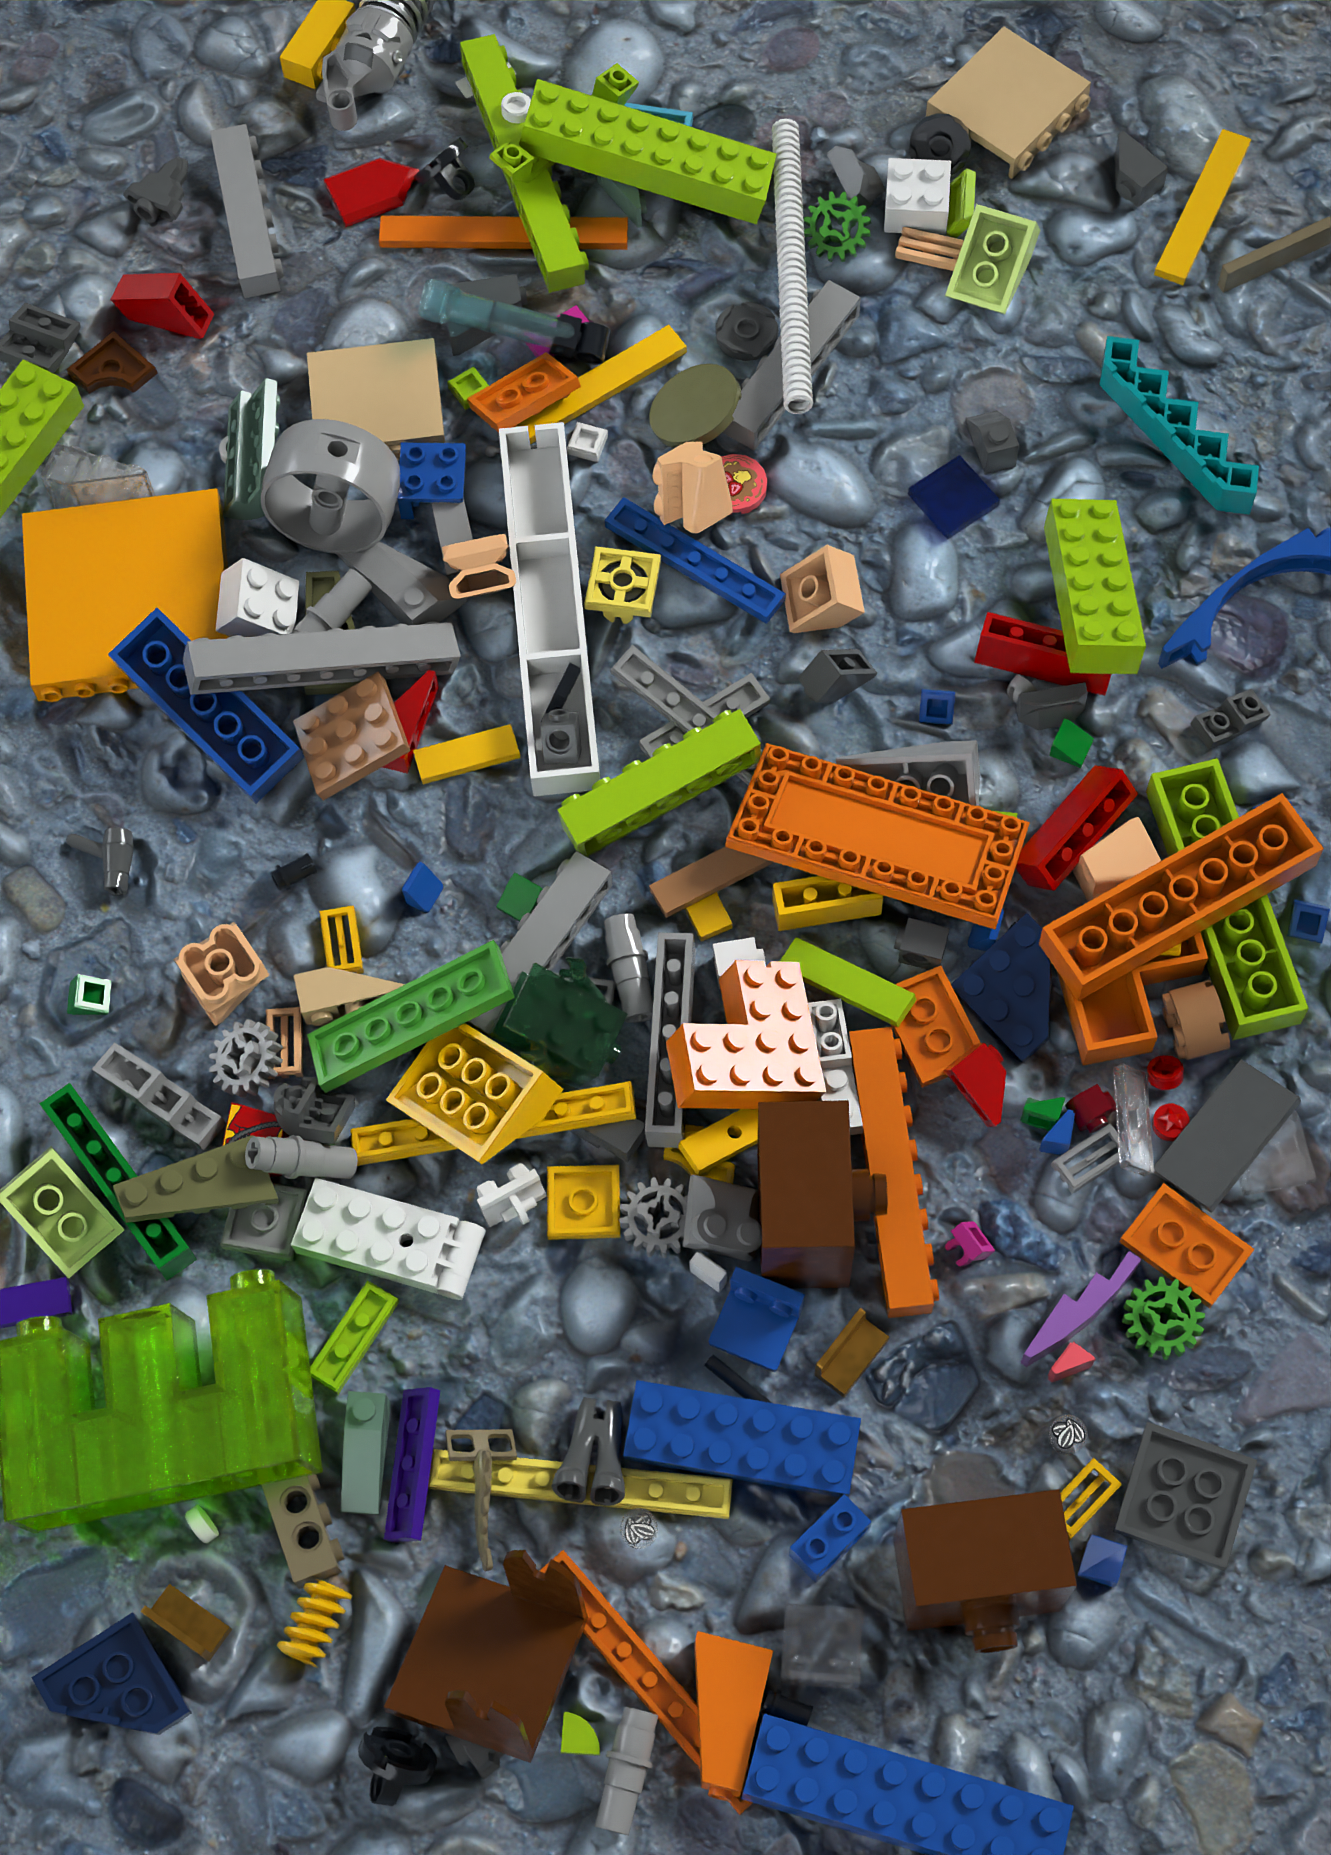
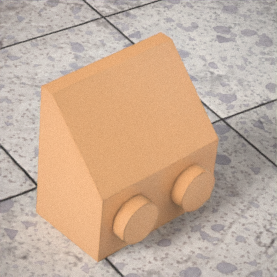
M825 545L780 574L782 591L786 593L784 602L789 631L792 633L839 628L865 613L855 558L850 553L830 545Z

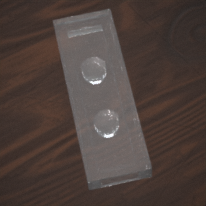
M1122 1063L1113 1067L1120 1168L1145 1177L1154 1173L1147 1073Z

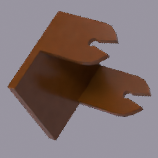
M512 1550L506 1553L503 1566L509 1586L445 1565L384 1705L386 1713L531 1763L588 1620L580 1583L571 1571L553 1559L550 1560L545 1573L537 1570L536 1564L526 1550Z

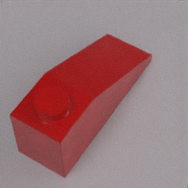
M428 670L394 702L411 751L382 768L408 774L414 758L413 750H416L439 688L435 671Z

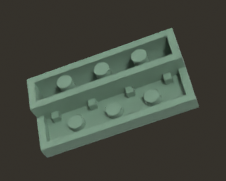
M265 378L253 394L240 391L229 405L223 505L224 517L237 520H252L265 516L261 506L262 481L279 431V423L276 422V412L280 405V396L277 395V381Z

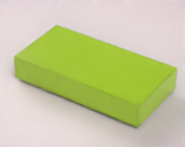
M968 168L950 183L946 233L947 236L952 238H958L969 227L974 213L976 172Z

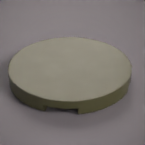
M700 364L679 372L664 384L653 400L649 414L653 432L663 444L671 448L680 446L685 442H702V445L719 436L734 420L732 415L738 401L742 398L740 385L727 368L717 364Z

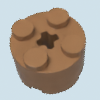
M1210 980L1167 991L1166 994H1162L1164 1003L1162 1012L1167 1028H1173L1175 1039L1172 1041L1177 1059L1190 1060L1230 1049L1229 1034H1222L1220 1030L1224 1027L1223 1022H1226L1216 989L1214 985L1211 986Z

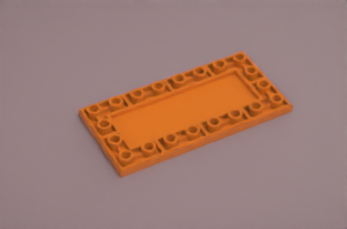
M766 743L726 838L725 847L995 930L1030 822L984 809L981 806H974L951 799L947 796L921 790L914 786L891 781L881 776L858 771L848 766L828 762L815 756H808L781 746Z

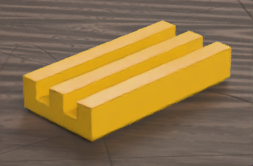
M354 905L319 911L327 967L357 972V974L364 973ZM344 915H348L354 963H348L342 919ZM335 917L341 965L337 966L334 964L328 919Z
M1095 1458L1060 1493L1063 1503L1093 1470L1099 1474L1066 1509L1064 1516L1065 1522H1067L1105 1480L1110 1484L1072 1527L1066 1523L1069 1541L1122 1485Z

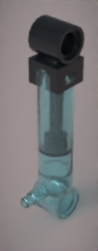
M433 279L425 282L418 309V314L422 318L432 322L446 323L449 321L549 348L551 349L550 354L569 359L574 355L579 361L593 365L604 363L611 330L608 327L598 323H582V319L562 313L559 317L463 292L460 288L454 287L447 282Z

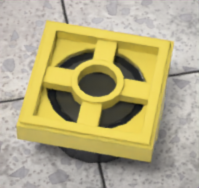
M595 546L584 602L585 609L602 611L603 616L610 622H614L615 617L621 618L623 624H628L633 620L634 616L651 618L661 555Z

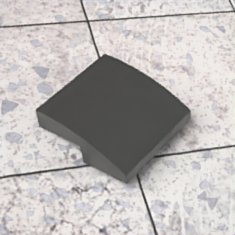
M24 303L9 319L10 330L0 340V360L18 366L24 359L54 374L72 347L81 328L80 322Z

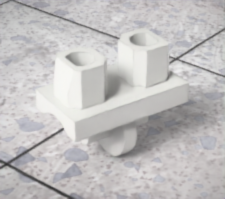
M520 1163L509 1169L507 1177L510 1182L498 1188L494 1181L488 1180L477 1186L479 1196L477 1202L489 1227L503 1220L506 1223L515 1217H518L522 1225L529 1222L526 1211L537 1206L536 1202L547 1197L535 1169L529 1171Z

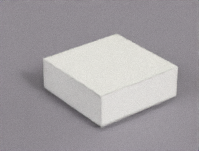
M577 422L567 446V454L598 462L608 438V430Z
M697 1252L689 1261L690 1272L720 1293L727 1284L726 1270L701 1252Z

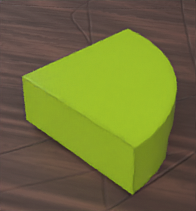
M564 1712L561 1754L600 1756L599 1740L591 1725L576 1714Z

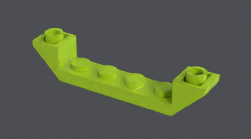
M616 63L596 77L591 96L624 106L638 87L639 81ZM512 138L490 153L489 159L511 178L527 183L556 163L530 155Z

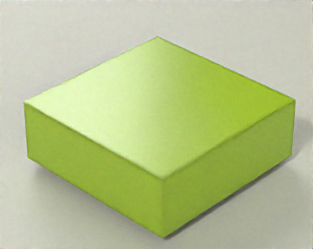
M474 366L447 382L448 389L465 410L470 408L467 398L489 386Z

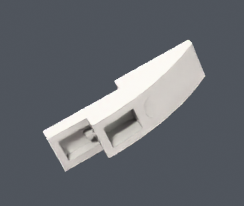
M841 999L808 1003L826 1092L819 1098V1101L849 1100L850 1135L863 1134V1123L853 1074L852 1055Z

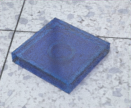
M960 455L908 488V495L947 539L998 507L1000 499Z

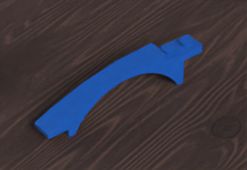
M1309 528L1303 530L1257 557L1218 587L1183 622L1164 645L1158 662L1160 668L1163 669L1189 655L1197 665L1205 662L1207 659V649L1211 647L1212 624L1217 614L1232 596L1251 583L1265 577L1287 572H1317L1331 575V528L1324 529L1316 537Z

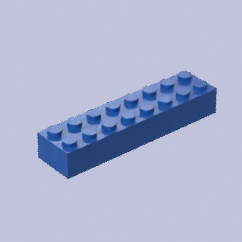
M767 1714L763 1715L741 1799L926 1855H1064L1074 1808L1070 1804Z

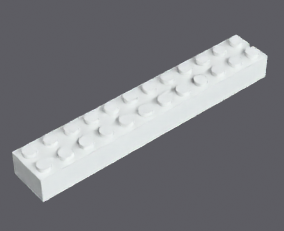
M564 422L534 425L537 449H531L528 426L499 429L511 569L516 577L513 591L533 796L593 790L592 785L600 780ZM569 663L580 667L581 672L562 709H566L569 712H578L582 747L578 763L544 764L541 720ZM557 730L553 732L554 736L558 739L569 738L568 734L564 731Z

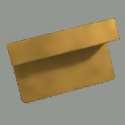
M859 1308L815 1366V1376L844 1398L889 1341L888 1335L866 1320L867 1312L862 1308Z
M171 1584L166 1587L151 1609L145 1605L140 1611L208 1662L232 1631L228 1625Z

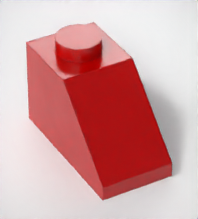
M978 1043L943 1071L987 1127H995L1001 1122L1006 1070L1001 1063L1004 1062V1059L993 1045L990 1044L987 1047L985 1043Z

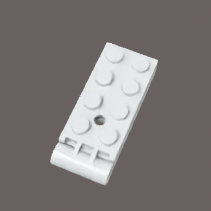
M315 1178L291 1246L295 1253L440 1294L447 1298L462 1300L486 1230L477 1224L460 1221L459 1218ZM413 1240L411 1246L402 1247L404 1241Z

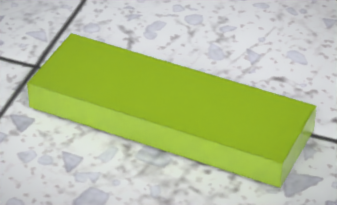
M367 1280L306 1372L307 1376L339 1395L399 1304V1299Z

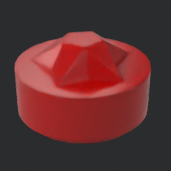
M1163 1055L1153 1058L1148 1063L1147 1079L1153 1087L1160 1090H1171L1183 1082L1184 1067L1179 1059Z
M1173 1103L1164 1104L1156 1110L1152 1119V1128L1160 1139L1172 1142L1188 1125L1190 1118L1187 1111L1180 1105Z

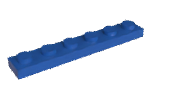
M624 497L604 520L607 529L647 553L660 554L662 562L766 624L785 601L786 593L670 524L663 525L660 518Z

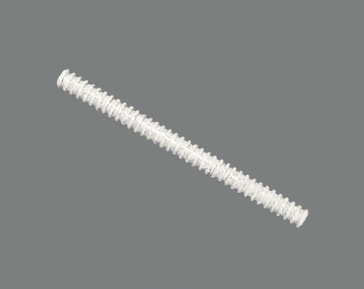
M780 119L773 124L771 130L772 152L777 154L773 174L781 322L784 408L788 412L803 414L812 408L813 394L799 126L791 119Z

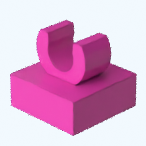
M974 1221L961 1222L952 1229L951 1233L955 1238L949 1240L945 1245L947 1251L954 1250L958 1245L963 1248L964 1255L956 1262L958 1266L968 1265L976 1260H985L995 1252L993 1246Z

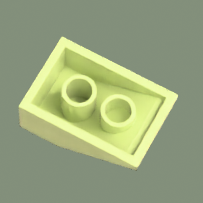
M976 204L945 296L1005 315L1030 262L1041 230L1037 222Z
M52 1146L0 1189V1203L68 1279L125 1230Z

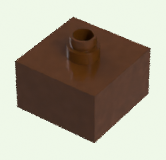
M849 1100L758 1102L757 1161L759 1224L762 1228V1244L760 1246L761 1277L791 1289L849 1288L855 1249L854 1221H870V1214H874V1216L887 1215L886 1174L873 1173V1175H869L868 1169H852Z
M1060 1489L901 1509L893 1542L907 1631L964 1624L966 1635L973 1636L972 1643L975 1653H993L1018 1647L1017 1632L1014 1630L1021 1627L1019 1617L1060 1612L1077 1586Z

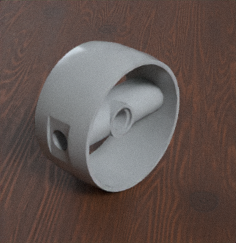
M312 419L298 422L283 431L271 452L262 481L261 506L266 518L279 532L303 546L328 553L348 554L361 552L375 546L383 538L391 522L400 488V466L389 447L379 438L362 428L328 419ZM316 474L313 490L302 484L293 475ZM352 485L369 499L347 500L349 486Z

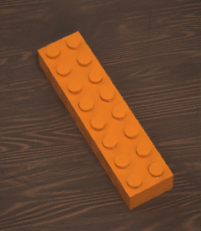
M1281 793L1044 926L1039 945L1079 1001L1314 868L1324 848L1284 794Z

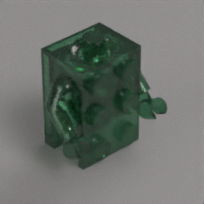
M566 957L570 969H560L559 975L537 963H533L528 974L522 971L517 975L512 986L515 998L503 1004L489 1036L520 1052L522 1059L531 1061L535 1067L542 1070L550 1078L570 1079L581 1086L598 1077L605 1062L613 1064L617 1059L621 1046L615 1043V1040L628 1014L607 1003V999L586 974V964L581 958Z

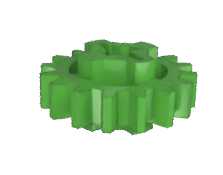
M833 191L829 192V200L827 201L819 196V206L817 208L812 205L808 207L812 217H804V223L810 226V228L804 230V236L813 237L807 243L809 248L818 246L817 256L820 258L824 253H827L829 262L833 261L835 255H839L840 260L845 262V254L850 253L855 258L857 256L855 248L859 246L865 249L866 243L862 238L871 236V231L864 227L871 224V219L868 216L862 217L867 212L866 206L862 205L857 208L858 197L854 196L848 201L847 194L844 191L841 193L840 198H835ZM834 207H843V208H846L847 210L844 211V212H842V211L834 210L833 208H834ZM821 215H823V226L818 229L819 231H817L818 220L821 217ZM830 217L839 225L842 224L844 237L836 229H833ZM858 222L857 233L852 239L850 236L851 228ZM830 242L840 243L841 246L833 247L827 244Z
M1159 1277L1156 1286H1153L1147 1279L1142 1285L1143 1292L1138 1288H1134L1130 1294L1133 1300H1126L1123 1308L1131 1313L1123 1316L1122 1323L1132 1326L1125 1335L1127 1338L1135 1336L1138 1338L1135 1345L1137 1350L1144 1345L1149 1348L1148 1357L1152 1358L1156 1351H1161L1163 1360H1168L1172 1350H1174L1178 1357H1181L1185 1352L1184 1345L1192 1349L1197 1343L1193 1336H1201L1204 1328L1196 1324L1203 1322L1205 1318V1313L1196 1312V1309L1201 1304V1300H1191L1189 1298L1192 1291L1190 1286L1183 1291L1179 1290V1280L1177 1279L1172 1282L1171 1286L1166 1285L1164 1277ZM1155 1296H1163V1299L1156 1302L1148 1300ZM1177 1302L1184 1308L1186 1314L1182 1313ZM1161 1312L1167 1314L1166 1324L1159 1322ZM1141 1322L1146 1325L1150 1335L1143 1329ZM1174 1334L1179 1336L1180 1334H1182V1336H1180L1177 1339L1164 1341V1338L1169 1335Z

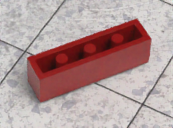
M991 612L986 614L974 663L1064 686L1085 683L1088 692L1106 695L1112 674L1070 673L1062 630Z
M1095 765L1024 845L1016 864V870L1028 886L1055 891L1076 867L1080 856L1096 844L1135 799L1138 792L1124 771L1118 768Z

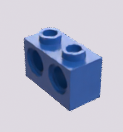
M844 1494L790 1546L789 1556L817 1583L870 1531L872 1521Z

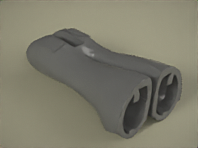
M583 1397L577 1412L570 1447L562 1465L555 1473L552 1489L556 1495L564 1500L582 1503L586 1498L592 1449L594 1445H597V1462L590 1498L595 1505H615L620 1503L625 1497V1482L620 1461L623 1419L621 1402L607 1400L603 1418L597 1419V1399Z

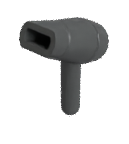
M122 827L106 829L102 844L77 834L67 836L66 842L70 847L103 859L104 889L116 896L127 894L128 876L134 851L133 834L130 830Z

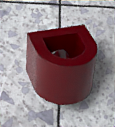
M1098 1084L1079 1093L1065 1104L1067 1110H1073V1113H1075L1074 1122L1079 1130L1084 1131L1088 1129L1090 1133H1094L1106 1126L1110 1114L1117 1110V1105L1108 1091L1102 1092Z

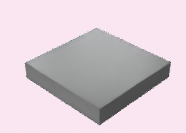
M272 1183L279 1204L247 1205V1208L232 1209L230 1207L220 1243L221 1248L293 1261L295 1251L291 1243L309 1196L308 1189Z

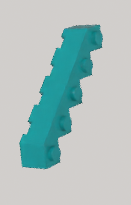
M1107 336L1099 385L1217 511L1250 515L1257 494L1259 465L1227 462L1229 434L1196 430L1199 402L1166 398L1168 370L1136 367L1140 340Z

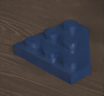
M1028 913L951 984L954 991L1023 1063L1050 1039L1049 1019L1052 985L1051 961L1039 945L1042 927Z
M134 1612L31 1677L49 1711L56 1714L154 1735L162 1734L192 1714Z

